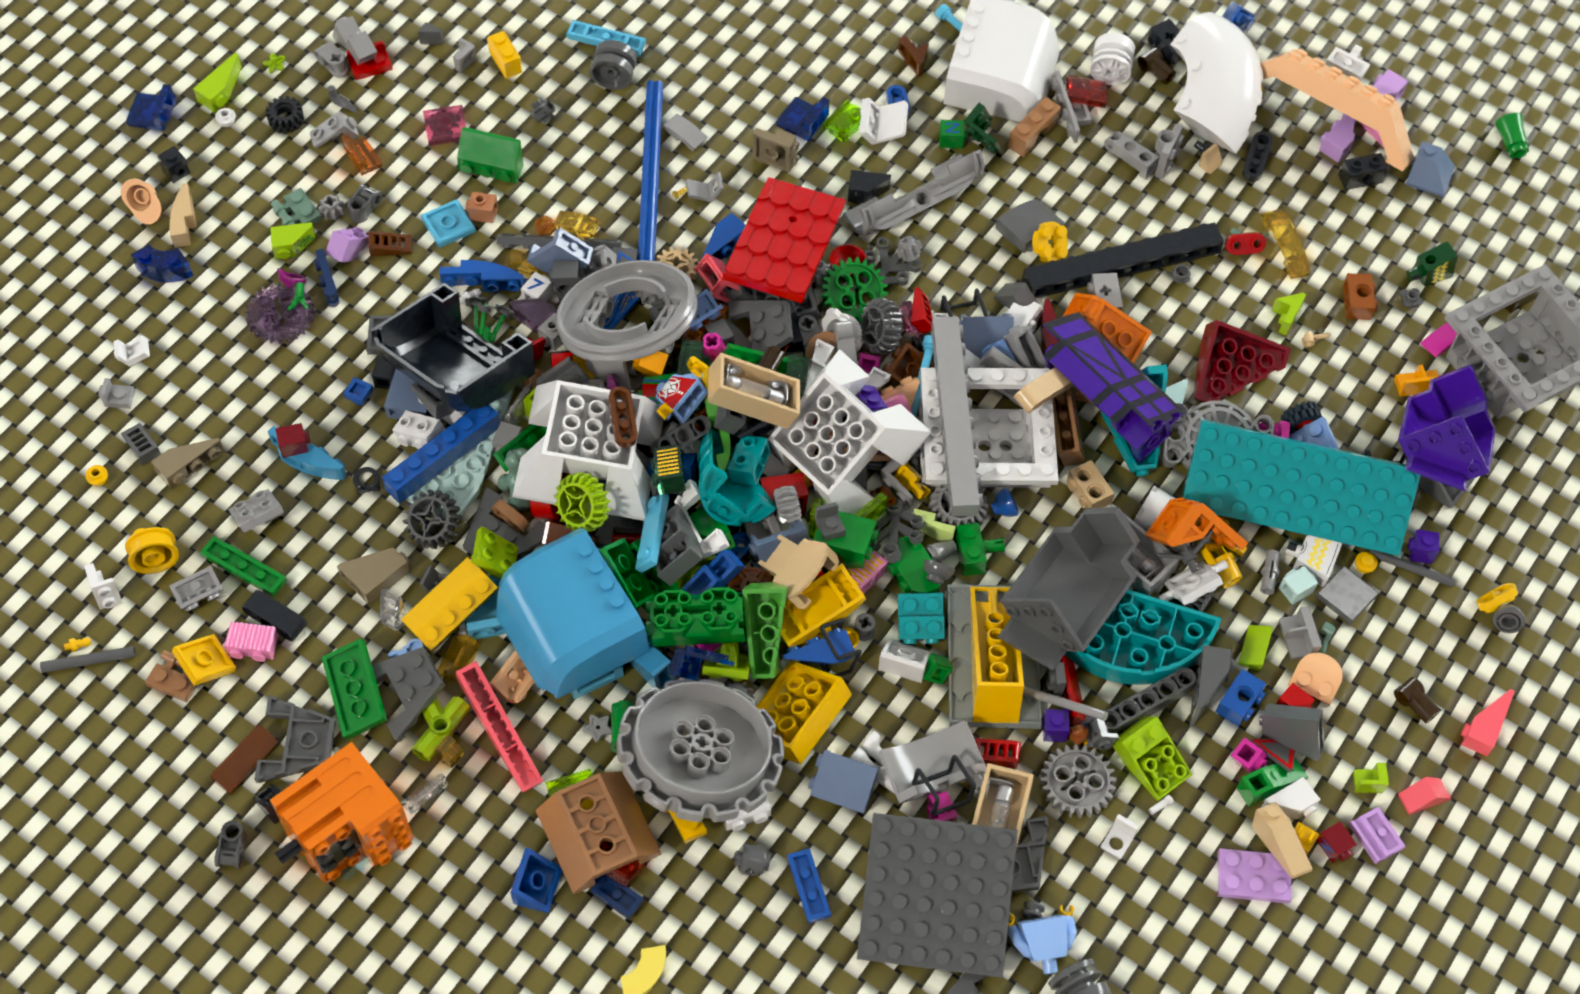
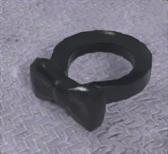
M363 467L355 472L353 483L357 488L358 495L371 491H380V477L374 468ZM369 472L375 476L371 485L363 486L358 482V477L362 473Z

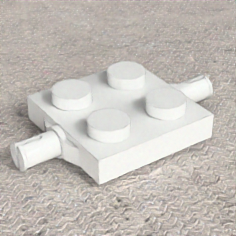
M1224 559L1213 566L1201 561L1197 563L1200 569L1197 572L1191 573L1190 568L1165 581V586L1169 591L1158 596V599L1169 601L1173 598L1178 599L1184 606L1193 603L1202 595L1213 592L1223 584L1221 577L1217 573L1229 568L1228 564Z

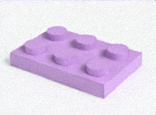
M1231 849L1218 850V897L1290 904L1291 877L1272 853Z

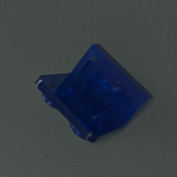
M163 84L159 95L136 94L126 119L127 125L165 131L176 103V94H174L172 86Z
M686 645L685 650L676 648L675 655L670 662V675L697 681L702 659L729 666H734L735 662L729 661L728 655Z

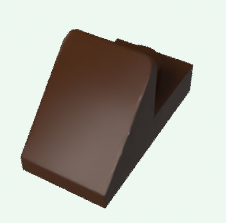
M906 35L900 37L898 52L918 77L921 76L928 56L929 43L916 48L915 44Z

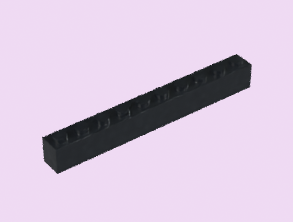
M1215 222L1205 223L1197 227L1184 228L1177 232L1164 233L1152 238L1147 237L1140 241L1127 242L1123 245L1107 247L1095 252L1089 251L1083 255L1069 256L1058 261H1049L1038 266L1032 265L1024 269L1022 282L1027 284L1037 299L1086 287L1087 283L1091 281L1092 274L1117 273L1118 278L1219 254L1221 253L1224 240Z

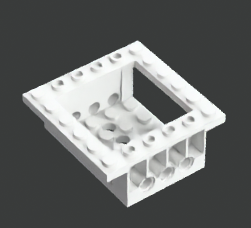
M921 368V395L918 420L933 432L919 448L921 484L927 487H941V484H947L936 372L935 368ZM968 368L965 379H969L970 389H1021L1050 371V368ZM1052 400L1029 414L1024 409H972V411H969L970 417H974V430L971 431L972 436H976L974 455H978L979 466L976 468V474H980L981 487L1051 488V485H1058ZM984 444L987 445L990 449L988 451H982L979 449L978 446ZM1008 445L1010 446L1011 450L1003 451L1001 450L1000 446Z

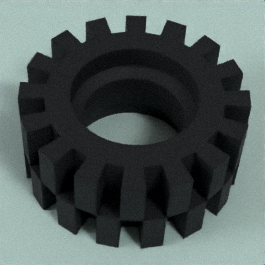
M279 96L280 100L274 98L273 103L269 102V107L266 106L269 126L280 134L281 131L284 134H288V130L293 133L294 128L298 130L300 128L299 125H303L304 120L300 102L296 101L294 97L290 100V96H286L285 99H283V96ZM284 112L292 113L288 117H278L281 113Z

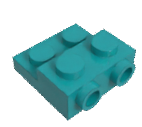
M897 593L898 639H903V644H916L917 639H926V643H939V639H945L943 593Z

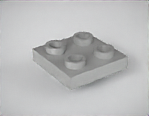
M1176 123L1172 131L1166 129L1158 133L1155 150L1160 154L1155 173L1157 178L1162 179L1165 172L1169 173L1173 165L1172 160L1178 157L1181 149L1180 145L1184 138V135L1181 134L1183 130L1182 125Z
M269 489L259 491L253 497L245 501H239L228 509L243 533L262 523L266 524L282 516L284 513L280 503Z

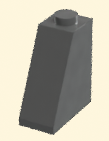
M1267 703L1264 712H1260L1259 725L1263 726V735L1313 760L1319 761L1324 751L1323 709Z

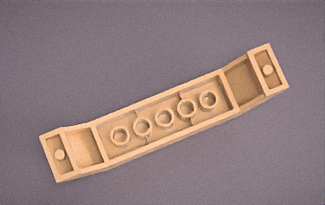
M1293 49L1260 62L1263 70V79L1275 77L1378 131L1387 155L1386 163L1401 171H1404L1413 163L1414 155L1401 107L1393 96L1388 94L1382 95L1377 92V88L1359 83L1360 80L1358 78L1342 74L1343 71L1339 68L1328 67L1323 60L1307 56L1308 53L1302 49Z

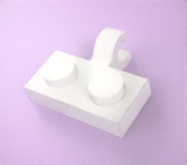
M1358 45L1354 46L1350 54L1335 47L1325 65L1339 68L1343 71V74L1354 76L1359 80L1362 79L1370 66L1369 63L1359 59L1363 48Z

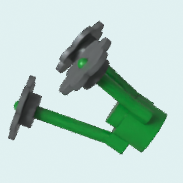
M470 296V298L465 299V305L474 309L473 332L489 343L495 342L496 335L504 319H509L510 317L513 319L517 318L515 312L505 305L487 306L488 301L484 297ZM491 309H496L501 317L491 333V328L484 326L486 312L490 313ZM478 311H482L480 326H478Z

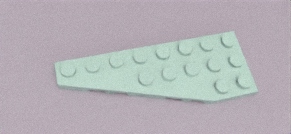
M514 389L489 404L499 413L500 423L501 421L504 422ZM496 431L417 490L406 501L413 504L412 497L416 496L419 498V492L423 491L427 494L429 489L434 490V492L440 490L443 494H450V499L453 498L457 501L454 506H459L460 511L456 514L463 516L480 493L494 452L492 440ZM428 505L423 508L424 511L427 510ZM441 505L442 516L444 519H446V512L443 506Z

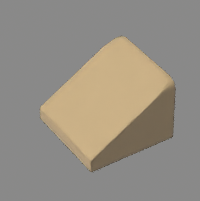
M1216 143L1203 152L1200 159L1199 167L1208 174H1211L1222 165L1221 154Z

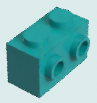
M746 435L736 443L732 460H729L727 472L732 482L757 486L771 453L767 438Z

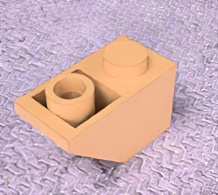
M909 376L899 381L901 385L895 388L891 385L881 390L882 394L880 396L883 401L902 393L911 409L920 381L918 378L912 379Z

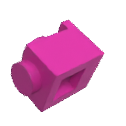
M947 791L943 793L936 792L940 798L937 810L953 805ZM932 794L927 796L929 803L926 810L931 820L957 822L958 815L955 809L932 816L931 812L935 798Z

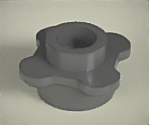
M1417 288L1400 291L1401 302L1406 308H1415L1417 305L1421 306L1423 304V299L1420 298V291Z

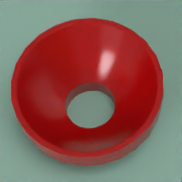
M844 244L836 247L831 252L829 264L832 269L833 264L839 266L841 259L846 264L848 257L851 258L852 262L859 257V261L862 263L867 257L859 247Z

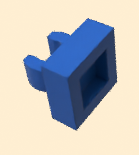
M354 377L343 395L344 398L351 400L353 403L363 406L374 388L372 384Z

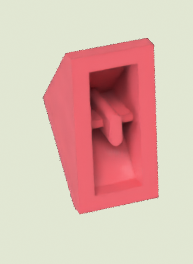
M1425 777L1398 794L1408 815L1451 799L1441 779L1434 777Z

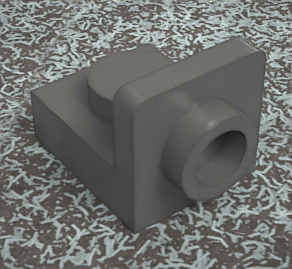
M837 502L823 504L816 508L815 522L824 541L846 535V529L838 515L839 506Z
M1089 716L1082 722V726L1087 727L1089 731V736L1086 739L1089 748L1107 750L1119 739L1118 734L1107 732L1104 720Z

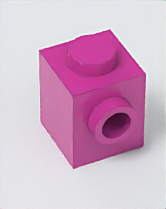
M1245 737L1230 755L1236 764L1249 773L1267 765L1268 757L1265 752Z

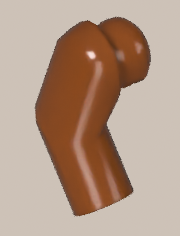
M1079 724L1076 725L1078 729L1070 727L1068 735L1077 745H1081L1089 736L1087 727Z

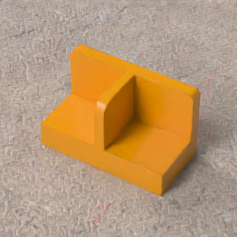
M1418 365L1414 373L1397 374L1394 381L1401 397L1415 395L1428 390L1430 380L1439 376L1437 370L1425 371L1423 365Z

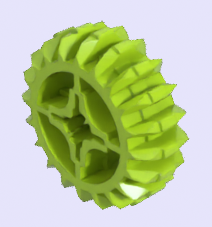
M578 472L570 474L562 479L560 485L556 487L558 492L554 497L557 499V502L553 504L558 506L556 514H560V522H566V528H572L573 531L581 527L587 532L595 531L604 525V521L609 518L607 513L611 509L607 504L611 500L606 498L608 491L603 490L604 484L598 483V477H592L591 473Z

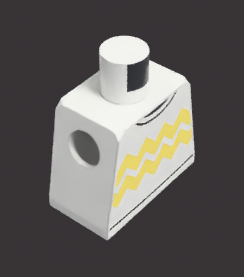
M1307 535L1302 546L1289 541L1285 554L1297 558L1293 569L1296 568L1298 570L1305 566L1308 571L1315 575L1318 585L1324 587L1330 577L1342 543Z

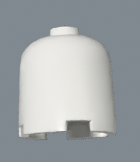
M1153 486L1133 521L1147 531L1168 501L1175 498L1160 488Z

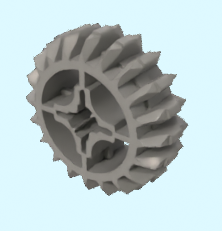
M941 484V487H936L931 495L929 508L930 512L936 513L935 521L953 525L956 528L957 525L979 523L981 527L983 520L987 517V496H983V507H979L978 516L951 517L948 485ZM983 489L978 490L979 494L983 495ZM942 502L946 505V508L949 509L948 513L943 509L941 504Z

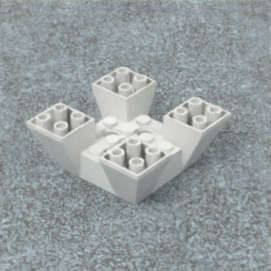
M839 349L812 381L810 389L801 398L800 415L788 429L776 425L766 438L771 453L790 470V473L797 466L813 481L815 501L818 506L837 502L839 506L838 511L861 517L876 499L854 479L878 450L905 466L933 432L901 404L873 413L856 397V394L871 377ZM847 414V420L843 423L842 419ZM818 417L817 424L813 425L814 419ZM833 431V437L829 440V433ZM848 445V452L844 454V448ZM819 448L818 455L814 456L815 450Z
M559 380L537 385L528 424L547 427L546 435L520 458L512 497L555 504L557 499L554 495L558 492L556 487L560 485L563 472L569 474L578 472L591 473L592 477L607 480L605 491H608L606 498L611 500L607 504L611 509L607 514L644 521L648 509L647 502L651 492L649 489L650 476L637 456L635 449L636 444L651 446L655 440L660 438L663 419L656 412L658 404L646 396L631 394L638 436L635 445L623 448L617 445L614 440L608 403L611 390Z

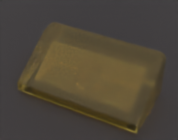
M455 635L438 668L440 676L458 682L456 671L473 662L480 644L472 636Z

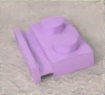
M1379 807L1360 816L1356 820L1350 821L1348 824L1375 864L1402 851L1406 847Z

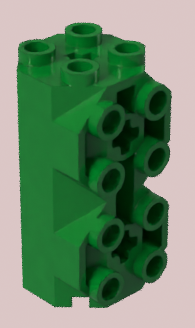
M729 587L709 588L701 595H690L683 590H665L662 593H658L651 600H646V611L649 614V621H646L647 635H649V643L653 644L654 647L746 642L743 593H737Z

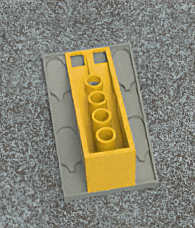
M952 584L947 586L948 659L954 668L948 676L949 727L961 721H967L969 727L973 728L1008 727L1041 729V701L1023 695L1025 686L1041 691L1040 663L997 637L1011 619L1000 602L1011 586Z

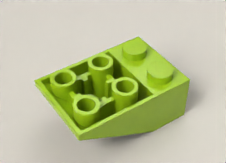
M1144 716L1121 733L1119 739L1112 744L1121 761L1157 801L1193 775L1157 716Z

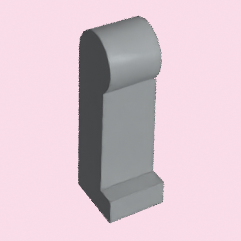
M1116 131L1104 141L1107 151L1117 155L1140 172L1139 176L1146 180L1156 171L1159 156L1123 133Z
M851 320L834 323L836 353L840 349L858 365Z

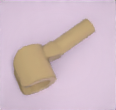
M1308 331L1302 338V345L1306 348L1315 345V340L1329 338L1330 335L1329 333L1313 335V332Z

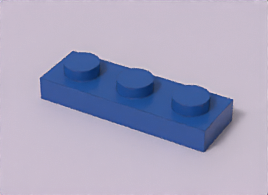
M810 848L788 854L787 860L807 923L810 924L831 918V912Z

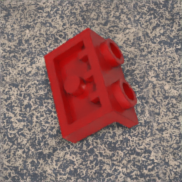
M383 40L373 42L377 50L376 57L360 65H357L349 50L346 51L348 64L355 81L393 70Z

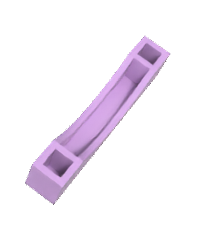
M1388 69L1383 75L1380 74L1377 77L1373 87L1377 88V92L1382 95H1391L1397 101L1403 95L1408 81ZM1343 114L1340 121L1336 120L1331 131H1326L1322 135L1319 151L1339 163L1351 149L1354 141V125L1357 120Z

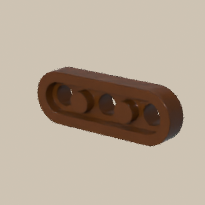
M615 387L610 391L608 398L614 440L620 447L629 448L635 445L638 436L632 396L627 388Z

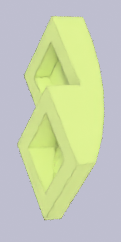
M914 509V515L922 516L924 521V527L919 530L942 542L953 540L956 526L935 521L936 513Z

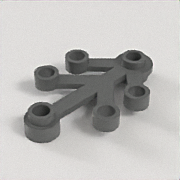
M908 235V236H912L913 238H915V241L918 240V238H917L916 236H914V235ZM885 237L878 238L876 247L879 250L881 271L878 276L899 272L895 277H885L882 284H899L901 286L908 284L909 275L906 272H919L921 270V261L916 259L909 263L897 264L902 258H899L896 252L889 259L887 250L889 240ZM867 250L865 252L867 266H870L876 261V252ZM866 277L863 279L864 284L867 283Z
M897 500L893 506H886V515L878 520L876 524V530L879 531L877 543H872L871 545L873 550L877 552L881 548L880 543L889 536V544L882 548L884 559L889 563H896L901 558V551L898 546L899 532L909 537L911 544L916 545L923 541V536L919 530L924 527L922 516L908 512L907 505L903 504L901 500ZM901 518L909 521L912 528L900 523ZM891 521V524H889L885 529H881L883 526H885L887 523Z

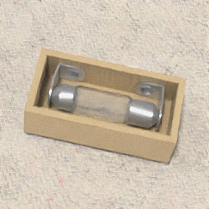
M720 353L709 367L708 403L788 429L800 415V380Z
M988 763L972 824L1018 830V845L1034 774Z

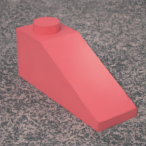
M1510 689L1476 715L1470 724L1465 723L1460 734L1464 737L1461 743L1462 746L1485 756L1489 755L1496 744L1513 698L1514 690Z

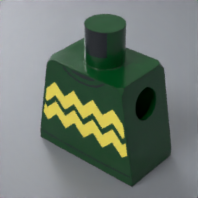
M1446 241L1420 254L1416 259L1415 267L1406 271L1407 277L1411 282L1419 279L1424 286L1453 277L1458 256L1449 242Z

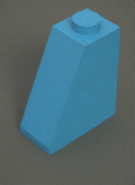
M648 642L650 651L629 663L652 687L664 689L665 682L675 679L671 661Z

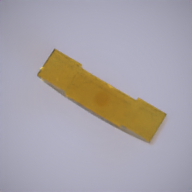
M1281 209L1261 213L1267 230H1272L1285 258L1283 264L1290 279L1310 275V268L1303 244L1289 217Z

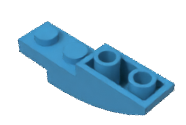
M273 426L268 431L271 443L278 447L277 450L281 460L291 467L326 479L345 480L347 478L344 463L338 458L333 459L323 447L320 446L318 448L312 443L308 446V453L282 458L277 441L276 427Z

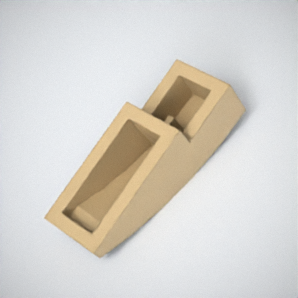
M184 183L180 188L170 214V237L174 248L191 245L189 229L197 227L192 195L188 183Z

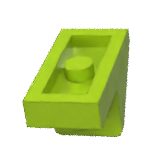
M1305 293L1285 296L1275 300L1272 311L1281 315L1278 322L1281 324L1279 333L1287 335L1306 297Z

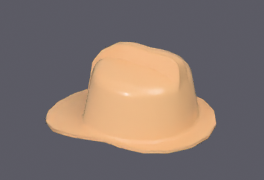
M136 178L125 181L121 187V197L134 216L144 224H153L158 221L162 209L153 186Z

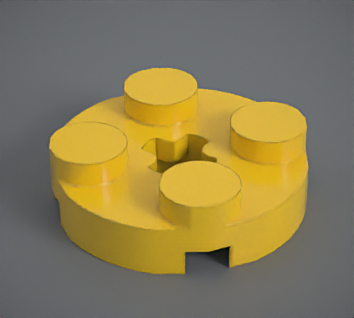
M1053 221L1041 223L1038 231H1034L1032 237V246L1035 254H1039L1042 258L1040 260L1044 263L1065 258L1068 255L1066 227Z

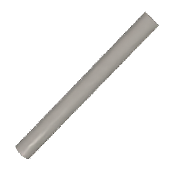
M1024 687V696L1104 721L1108 717L1107 711L1030 687Z

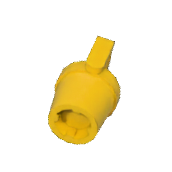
M1208 543L1200 549L1208 565L1213 566L1223 559L1228 564L1229 568L1217 573L1223 581L1221 586L1224 589L1235 585L1243 578L1234 556L1230 552L1227 553L1223 546H1219L1216 543ZM1216 551L1219 557L1215 559L1211 552Z

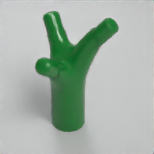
M302 282L296 283L294 299L287 308L289 311L297 303H301L305 309L309 308L304 298V283Z

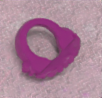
M281 268L277 269L279 280L287 287L291 288L298 282L306 284V277L287 272Z

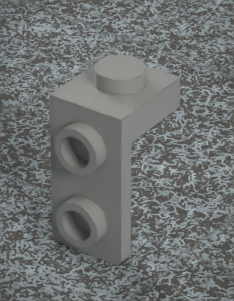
M338 111L310 132L313 146L319 148L339 132L354 140L359 136L358 125L354 118Z
M891 459L881 469V483L895 494L897 500H901L903 504L905 503L910 508L913 506V496L894 477L902 465Z

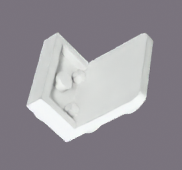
M870 98L862 99L859 134L871 145L905 136L908 103L906 101L879 107Z

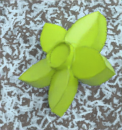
M271 53L270 60L262 63L265 66H269V73L271 74L275 69L279 71L284 70L283 63L286 57L281 55L276 57L275 54Z

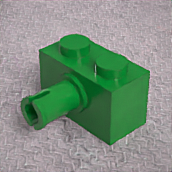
M979 523L957 525L955 542L962 576L984 574L987 564L986 553L1005 552L1004 539L984 540Z

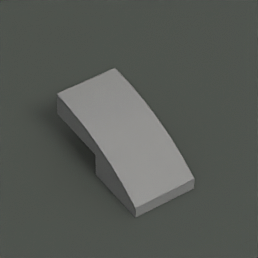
M677 113L663 125V128L676 141L680 139L692 152L707 139V136L699 128Z

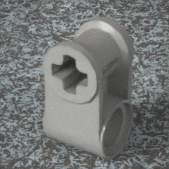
M332 41L314 50V55L319 63L334 77H344L348 73V66L344 62L345 56Z

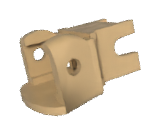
M779 534L777 539L781 543L766 563L760 560L758 564L770 572V576L774 578L773 583L787 587L786 597L798 609H805L812 601L800 593L810 585L822 567L834 572L839 563L838 556L826 543L803 539L797 545Z

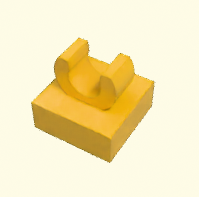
M1298 822L1294 830L1306 855H1308L1319 833Z

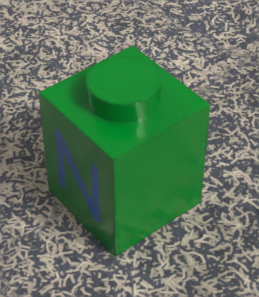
M940 120L939 148L963 149L964 141L968 140V131L964 129V121Z

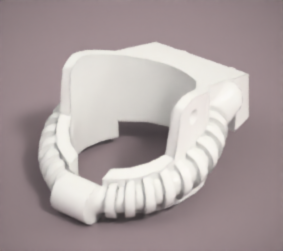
M829 308L826 311L825 317L819 323L820 332L831 331L834 333V323L851 320L856 351H859L863 345L861 341L863 334L861 333L862 329L859 322L853 316L842 313L837 308Z

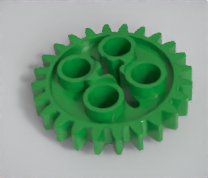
M848 257L846 264L841 259L839 266L833 264L832 270L828 269L826 272L828 277L822 279L826 284L822 285L820 289L826 292L821 295V298H827L823 305L837 308L842 313L849 314L858 322H861L860 314H863V307H866V303L862 301V296L866 295L872 300L888 295V292L883 291L888 286V284H882L885 276H878L881 269L874 271V263L867 266V259L860 263L859 257L854 262ZM850 273L853 274V277H854V278H853V282H852V278H851V276H850ZM858 276H865L867 283H861L858 280ZM838 279H845L847 286L839 285ZM852 287H854V290H858L856 296L854 291H850ZM843 298H846L850 301V307H846L842 304ZM856 301H857V304H858V306H859L858 309H857L856 306H855Z

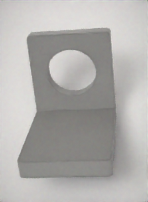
M717 172L709 183L691 179L685 181L688 197L713 202L723 190L720 172ZM717 181V182H718L717 189L714 191V185H715V182Z

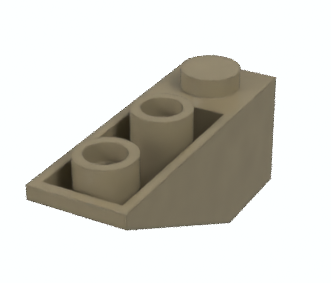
M219 438L168 449L151 461L157 475L173 489L175 486L182 484L193 473L200 471L208 462L218 458L224 452V448Z

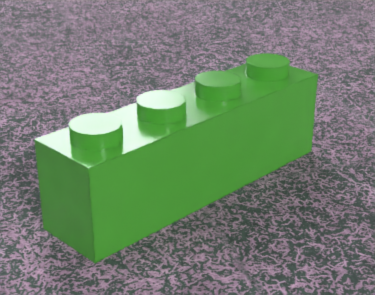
M773 582L750 583L742 589L751 679L774 678L781 672L779 643L787 587Z

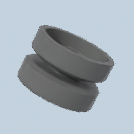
M616 40L602 41L595 48L589 69L590 76L598 85L607 89H624L632 81L633 71L637 63V54L629 45Z

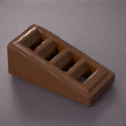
M368 232L370 256L412 254V236L387 232ZM401 242H405V247H401Z

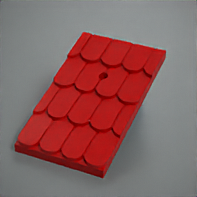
M768 177L726 265L722 280L803 303L843 212L846 199L835 198L832 195Z

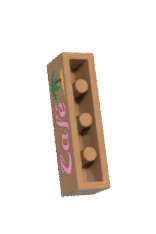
M1072 386L1052 399L1058 454L1064 466L1086 462L1075 392Z

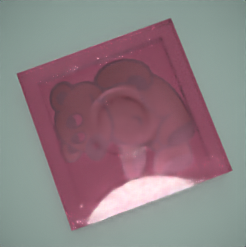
M462 105L423 111L429 146L460 141L461 129L466 127Z

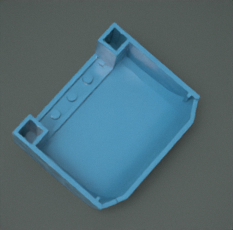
M583 527L520 559L503 574L499 582L496 617L536 686L552 693L557 699L650 651L646 629L639 614Z

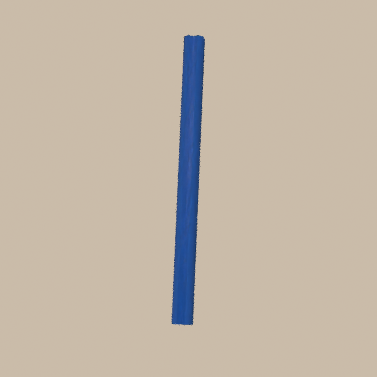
M649 80L646 86L638 260L655 261L663 82L660 80L655 82Z

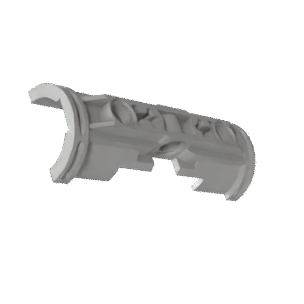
M981 149L964 157L962 154H958L930 169L935 178L903 196L894 199L891 193L879 200L877 197H874L844 212L843 215L846 221L859 235H865L872 230H884L968 188L971 182L984 172L985 164ZM918 195H920L922 198L921 204H919L917 201Z

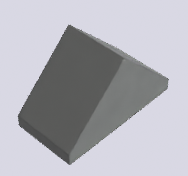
M1025 282L1006 283L994 296V300L1009 309L1013 303L1021 306H1028L1033 301L1038 303Z

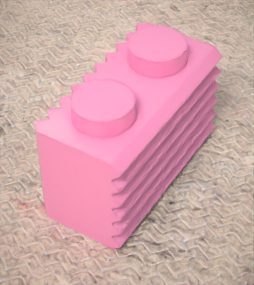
M232 621L224 648L227 654L235 659H242L245 656L252 657L253 660L264 662L266 659L273 660L279 635L274 626L244 624Z

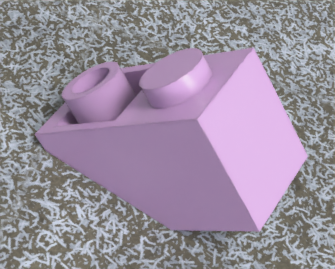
M353 227V229L342 228V230L333 231L325 254L341 263L353 261L368 244V235L365 234L363 229Z

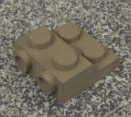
M756 128L753 132V159L789 172L792 166H796L799 155L796 153L800 142H797L796 136L789 132L778 129L774 135L768 131Z

